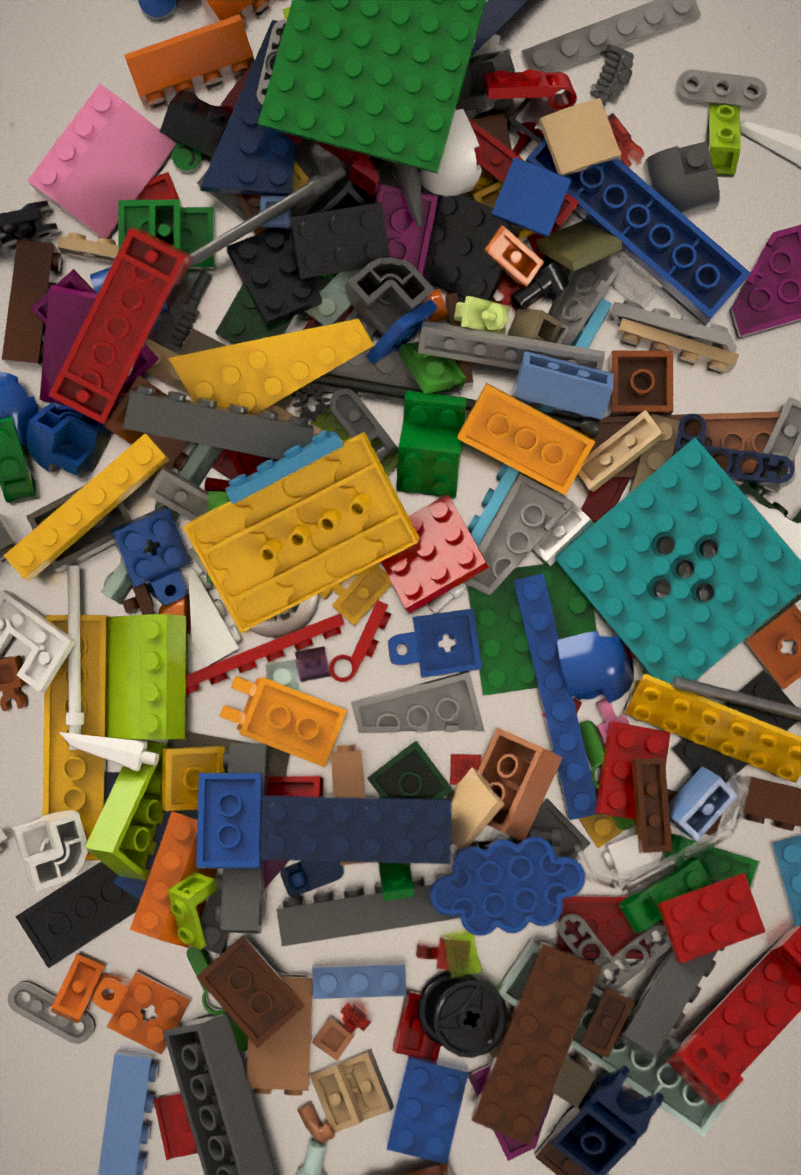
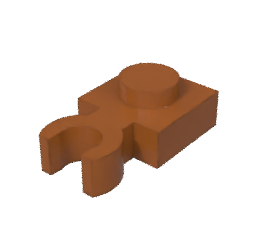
M20 655L0 658V691L2 690L3 693L0 705L3 711L12 709L11 698L16 701L18 709L25 707L27 704L25 695L19 691V687L26 685V682L17 676L22 667Z

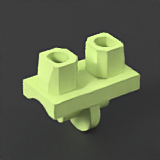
M466 296L465 303L458 302L456 304L454 320L461 322V327L505 334L504 325L509 322L507 314L510 306Z

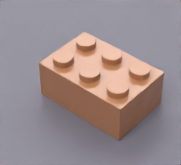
M497 728L478 772L493 787L491 790L505 804L487 825L518 840L526 839L563 757Z

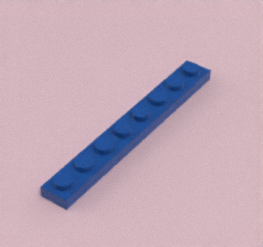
M544 574L514 580L513 583L553 752L563 757L558 767V774L569 820L596 815V793L573 696L571 697L561 668L557 645L559 637Z

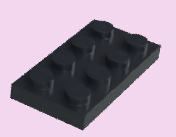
M761 670L737 691L795 706L765 670ZM726 701L722 704L785 731L799 721ZM684 737L670 748L693 776L703 766L720 776L727 783L748 765V763L731 756H726L704 745L696 744Z
M103 862L94 865L15 916L48 968L137 911L140 900L113 883L118 875Z

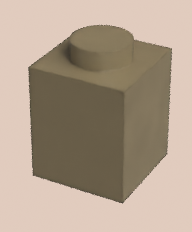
M517 309L507 335L555 343L562 322L543 310Z

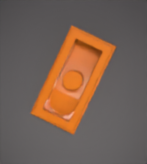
M504 226L499 228L484 249L515 282L526 287L544 264L542 259Z

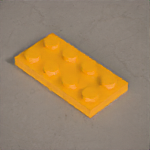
M488 383L485 384L457 435V439L564 495L567 494L595 444L594 439Z

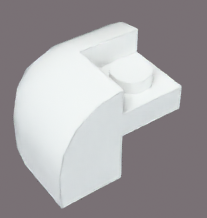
M464 109L455 111L438 174L425 170H420L419 173L420 181L426 189L444 197L457 196L473 191L482 171L480 165L476 166L474 148L479 147V144Z
M67 810L41 816L38 820L12 828L19 849L22 868L30 886L36 892L77 876V872L84 865L88 850L85 849L87 840L79 812Z

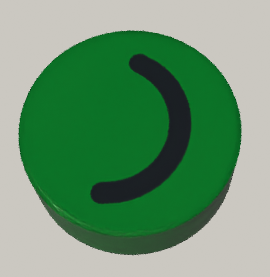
M181 142L176 144L172 150V161L179 171L190 173L200 167L202 163L201 152Z

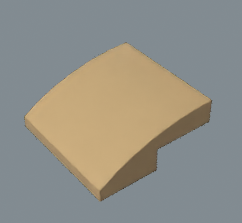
M601 98L559 110L538 120L559 175L565 176L580 172L592 165L617 159L621 155Z
M473 767L446 798L452 800L451 840L459 849L470 846L505 804L491 790L493 787Z
M371 1050L310 1075L328 1123L333 1126L335 1132L360 1124L363 1120L391 1111L394 1108Z

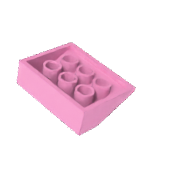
M99 84L27 181L35 191L101 238L108 239L118 226V200H137L147 183L156 175L168 159L177 143L167 135L160 133V129L124 100Z

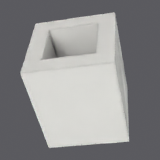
M637 832L605 844L607 852L603 853L609 871L615 869L618 875L653 862L650 853H639Z

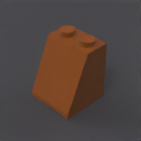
M139 375L130 387V389H137L138 385L156 388L157 394L167 395ZM130 389L104 425L111 434L129 446L145 434L144 432L123 428ZM146 433L170 459L164 467L171 471H174V469L179 471L188 459L186 452L193 442Z

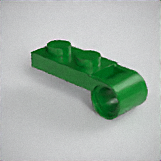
M13 416L0 419V486L6 503L37 496L35 480L32 471L28 468Z
M671 833L672 851L665 853L662 863L679 868L691 859L697 858L709 878L722 881L745 873L752 890L760 861Z
M693 858L644 892H637L625 898L618 906L633 932L640 933L662 920L658 903L713 883L699 859Z
M378 863L384 901L415 896L410 863Z

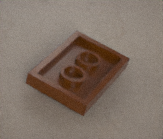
M244 935L196 977L257 1048L305 1006Z

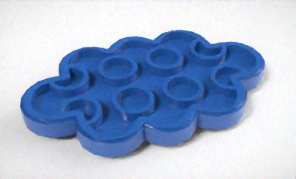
M529 837L522 840L518 845L507 839H499L493 841L486 850L477 846H468L461 849L454 857L452 864L453 873L443 875L433 882L430 889V901L437 912L443 915H459L462 926L475 936L490 934L497 927L507 933H518L529 922L537 926H548L557 921L563 910L562 899L575 896L582 890L585 884V872L577 860L570 857H556L553 847L543 838Z

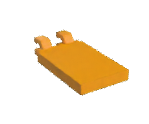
M235 676L231 688L248 694V701L243 712L224 705L219 717L237 723V730L240 731V735L325 767L347 710L264 677H261V679L256 678L255 683Z

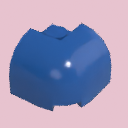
M0 371V419L13 416L21 445L27 443L28 421L38 413V407L34 395L29 397L24 388L17 383L19 377Z
M52 402L28 421L26 440L31 456L46 471L49 472L56 465L67 472L77 475L84 468L91 470L97 463L108 442L110 432L104 427L105 424L67 405L57 406Z
M593 631L557 640L561 668L571 697L576 696L578 700H588L604 694L608 702L611 703L620 699L629 691L634 681L633 660L628 646L619 635L614 638L599 636V631Z

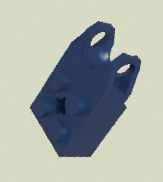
M625 1065L612 1073L604 1075L585 1094L578 1108L574 1106L558 1122L550 1141L551 1145L589 1175H606L636 1145L637 1140L647 1131L651 1117L661 1106L664 1098L659 1092L649 1095L644 1099H635L628 1096L622 1087L630 1071Z

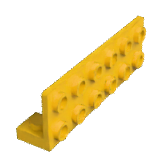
M644 674L641 681L637 680L634 684L625 714L689 739L696 744H701L721 752L726 756H731L748 763L753 767L775 774L782 779L796 783L801 776L800 736L697 694L672 688V684L648 674Z

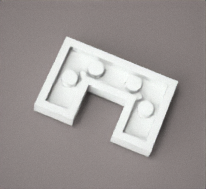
M2 590L0 593V657L13 636L31 648L32 651L17 673V676L38 692H45L76 641L12 593Z

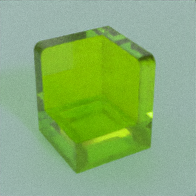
M465 933L443 938L449 975L452 978L482 972L473 934Z

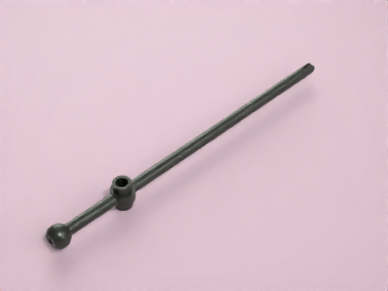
M329 373L310 382L404 400L406 391L424 393L418 389ZM434 392V393H431V394L446 395V394H440V393H435V392ZM467 398L466 411H471L477 400ZM543 412L590 438L597 437L600 425V419L589 416L580 419Z

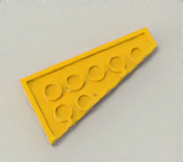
M358 318L169 357L168 359L193 401L198 402L199 397L216 400L217 406L229 408L230 404H238L248 407L247 412L257 414L260 410L273 405L371 348L374 344Z

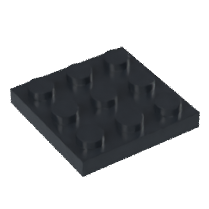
M460 194L448 197L437 195L439 197L423 277L465 298L466 296L491 301L504 270L484 249L501 226H504L517 238H519L522 228L491 216L493 208Z

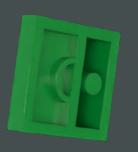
M180 199L118 200V251L129 229L140 228L170 245L191 254L214 240V207H183ZM215 254L190 269H215Z
M406 391L403 425L398 446L396 490L440 496L449 494L450 497H456L463 441L457 439V435L465 423L467 398Z

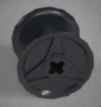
M459 971L446 972L431 980L419 997L417 1009L420 1027L429 1039L444 1046L446 1050L456 1056L467 1058L485 1055L495 1048L506 1032L509 1016L506 1002L496 988L484 981H479V979L467 972Z

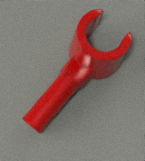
M536 122L522 123L523 126L538 138L542 134L541 129H534L537 124ZM519 132L520 138L512 149L517 155L526 145V141L529 140L521 132Z

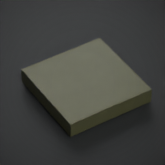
M586 220L552 233L549 238L543 237L536 240L538 251L572 271L581 269L622 250V240Z

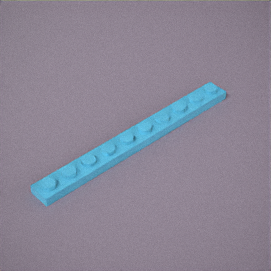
M601 298L587 319L588 323L584 331L580 330L570 346L589 348L612 303ZM543 404L539 411L553 413L554 409ZM503 463L496 476L500 479L495 490L489 488L481 503L486 506L482 515L478 516L475 514L468 526V530L471 532L478 547L520 471Z

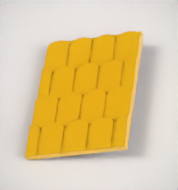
M365 432L342 442L343 447L239 502L232 504L229 501L196 517L183 527L240 633L403 551L420 540Z

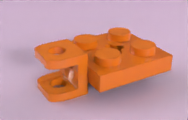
M794 604L745 641L782 690L801 677V612ZM784 639L788 642L792 640L796 642V645L793 647L795 650L793 655L788 652L784 654L781 652L780 649L783 647L781 642Z
M135 971L129 983L115 975L102 974L92 993L94 1004L112 1014L107 1028L162 1055L167 1046L163 1031L178 1025L191 1001L189 997L138 971ZM107 988L113 990V993L110 995H105L102 992ZM150 1005H153L155 1007L154 1013L157 1016L154 1019L150 1018L148 1021L144 1020V1014L140 1010L142 1007L147 1009Z

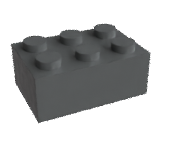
M82 487L27 515L26 518L32 529L34 530ZM123 500L51 563L54 571L60 573L67 569V566H73L115 544L110 530L134 520L125 501Z

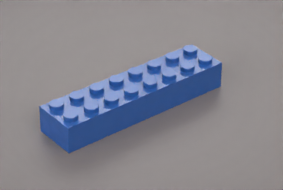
M544 138L526 158V162L558 174ZM618 158L595 164L586 170L564 176L572 179L567 193L579 202L574 211L586 221L622 240L621 251L706 325L750 275V271Z

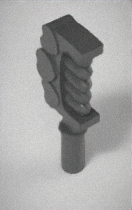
M607 45L606 50L609 52L607 53L608 58L605 59L606 65L602 67L603 72L600 73V79L597 80V84H592L591 89L597 92L595 99L601 98L603 107L607 105L608 97L618 98L620 96V93L624 90L623 85L629 84L633 73L630 68L633 66L634 54L614 45Z
M201 270L190 293L187 294L188 297L185 303L177 300L169 308V312L163 314L159 322L161 328L158 330L156 338L158 344L171 351L180 353L182 349L180 347L183 345L182 341L186 339L185 334L189 333V328L193 325L192 321H195L196 317L199 318L201 314L195 308L198 302H200V298L211 278L210 274Z

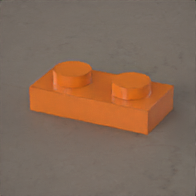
M76 954L50 1011L79 1024L105 966Z

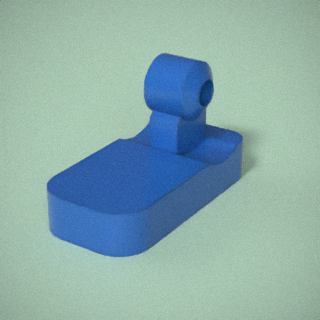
M300 861L284 867L280 875L287 894L290 897H296L341 879L344 874V867L339 865V862Z

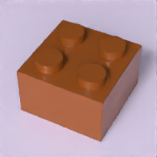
M612 350L609 355V373L614 374L613 391L609 400V416H638L644 410L650 415H671L673 413V351Z

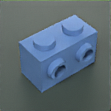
M702 766L669 802L670 821L681 832L697 842L738 795L720 776Z

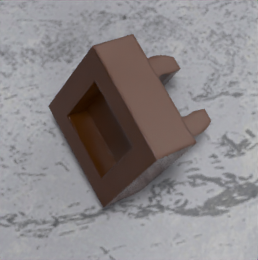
M145 583L132 587L136 597L122 601L125 612L128 614L141 610L142 615L157 614L150 591Z

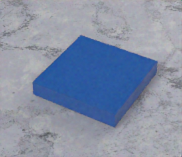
M514 157L491 216L549 238L572 179Z
M430 299L396 320L366 355L368 360L372 364H376L398 350L400 345L407 344L421 329L423 321H428L435 313L437 305Z

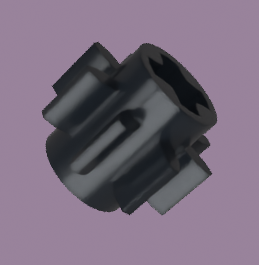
M307 384V392L304 394L300 391L295 392L300 397V402L294 403L292 406L295 408L301 407L303 410L300 414L301 418L306 413L311 414V418L315 422L316 413L320 411L322 414H327V411L322 406L323 403L329 402L330 398H322L320 396L323 387L318 388L314 392L311 390L310 384ZM308 394H313L315 399L320 400V404L315 405V411H310L308 407H303L302 405L303 401L307 400Z

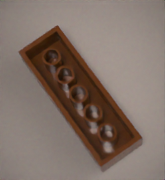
M541 941L507 1025L506 1032L471 1114L473 1122L531 1146L602 969L599 964Z

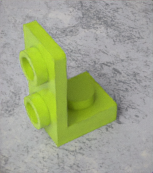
M711 104L709 108L710 143L708 150L712 166L716 169L717 174L735 175L741 151L740 107Z
M193 872L170 888L168 894L171 902L170 908L176 919L177 933L180 940L187 945L201 950L206 946L196 905L204 902L207 897L216 892L217 885L215 879L197 872Z

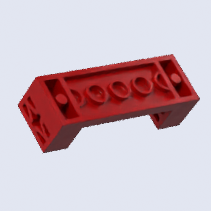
M130 228L48 396L105 424L126 393L122 392V389L173 286L181 283L194 256L140 228Z
M801 925L787 931L666 1059L668 1064L709 1106L724 1102L744 1080L741 1074L801 1011Z

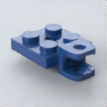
M165 505L110 530L131 584L134 587L146 583L150 593L163 605H168L185 596V585L177 568L190 563L169 507ZM148 539L158 543L153 553L143 551V548L147 546L146 541Z
M473 608L412 617L414 632L398 634L388 640L390 662L394 665L419 663L421 678L482 669ZM445 634H448L449 639H455V645L451 646L450 652H445L444 647H439L438 641H442ZM399 644L406 646L407 653L405 655L397 653L396 648Z

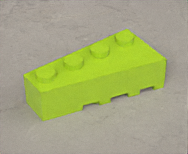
M147 741L146 751L159 754L158 764L154 766L142 763L139 771L122 766L85 846V849L118 876L143 881L148 879L150 870L145 869L149 855H154L157 844L153 842L157 824L162 825L165 814L162 810V748L168 747L163 743Z

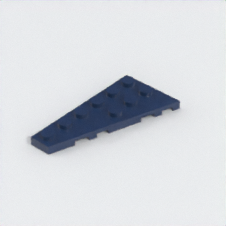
M278 20L271 21L200 186V191L264 196H288L293 193L295 142L279 131L258 125L263 105L258 101L257 89L271 31Z

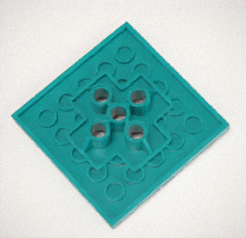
M695 437L555 557L556 561L653 677L672 684L674 676L697 681L801 593L800 558ZM665 538H671L674 542V548L669 554H663L660 551V543ZM709 541L716 542L718 547L717 553L711 558H706L703 554L704 545ZM685 561L692 562L694 566L693 574L688 578H683L679 572L681 564ZM667 581L670 585V593L666 597L660 598L656 593V587L660 582ZM710 584L714 589V595L709 601L704 602L699 597V591L702 586Z

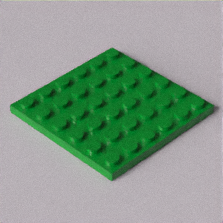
M292 0L258 125L438 174L487 0Z

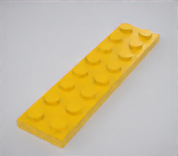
M45 615V619L68 635V615ZM80 615L81 712L84 713V725H81V735L106 737L107 615ZM67 656L44 692L42 816L67 810L79 812L88 842L105 805L106 759L81 750H69V743L59 733H69V725H66V713H69ZM88 851L85 860L100 861Z

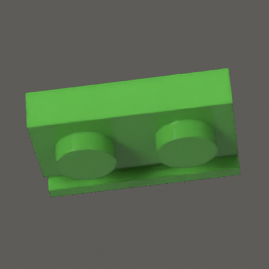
M419 342L400 345L398 354L424 394L450 390L454 385H458L459 388L464 387L466 377L454 359L418 353Z

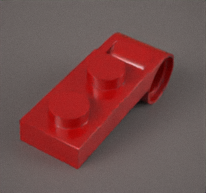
M528 69L524 72L498 70L493 73L483 74V86L488 99L548 97L551 107L556 111L574 106L577 101V95L569 76L562 72L544 73V71ZM560 90H565L560 94H556Z
M379 600L376 601L351 657L348 655H338L331 660L329 672L333 679L341 683L351 681L356 676L365 657L372 658L379 641L374 639L379 628L385 630L392 614L387 612L388 604ZM340 660H347L352 665L350 675L344 678L338 677L334 670L336 663Z

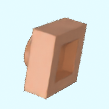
M329 1017L312 1041V1044L335 1060H338L355 1036V1033L332 1017Z

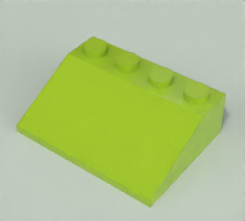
M152 614L107 617L106 737L117 739H185L186 616Z

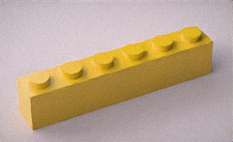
M145 433L9 550L4 557L23 579L31 581L161 469L162 466L169 462L170 459L154 440Z

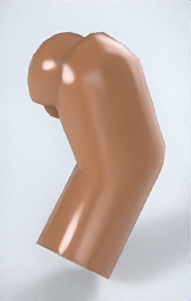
M311 1102L297 1109L306 1129L318 1143L325 1144L328 1140L334 1138L335 1130L330 1123H325L322 1126Z

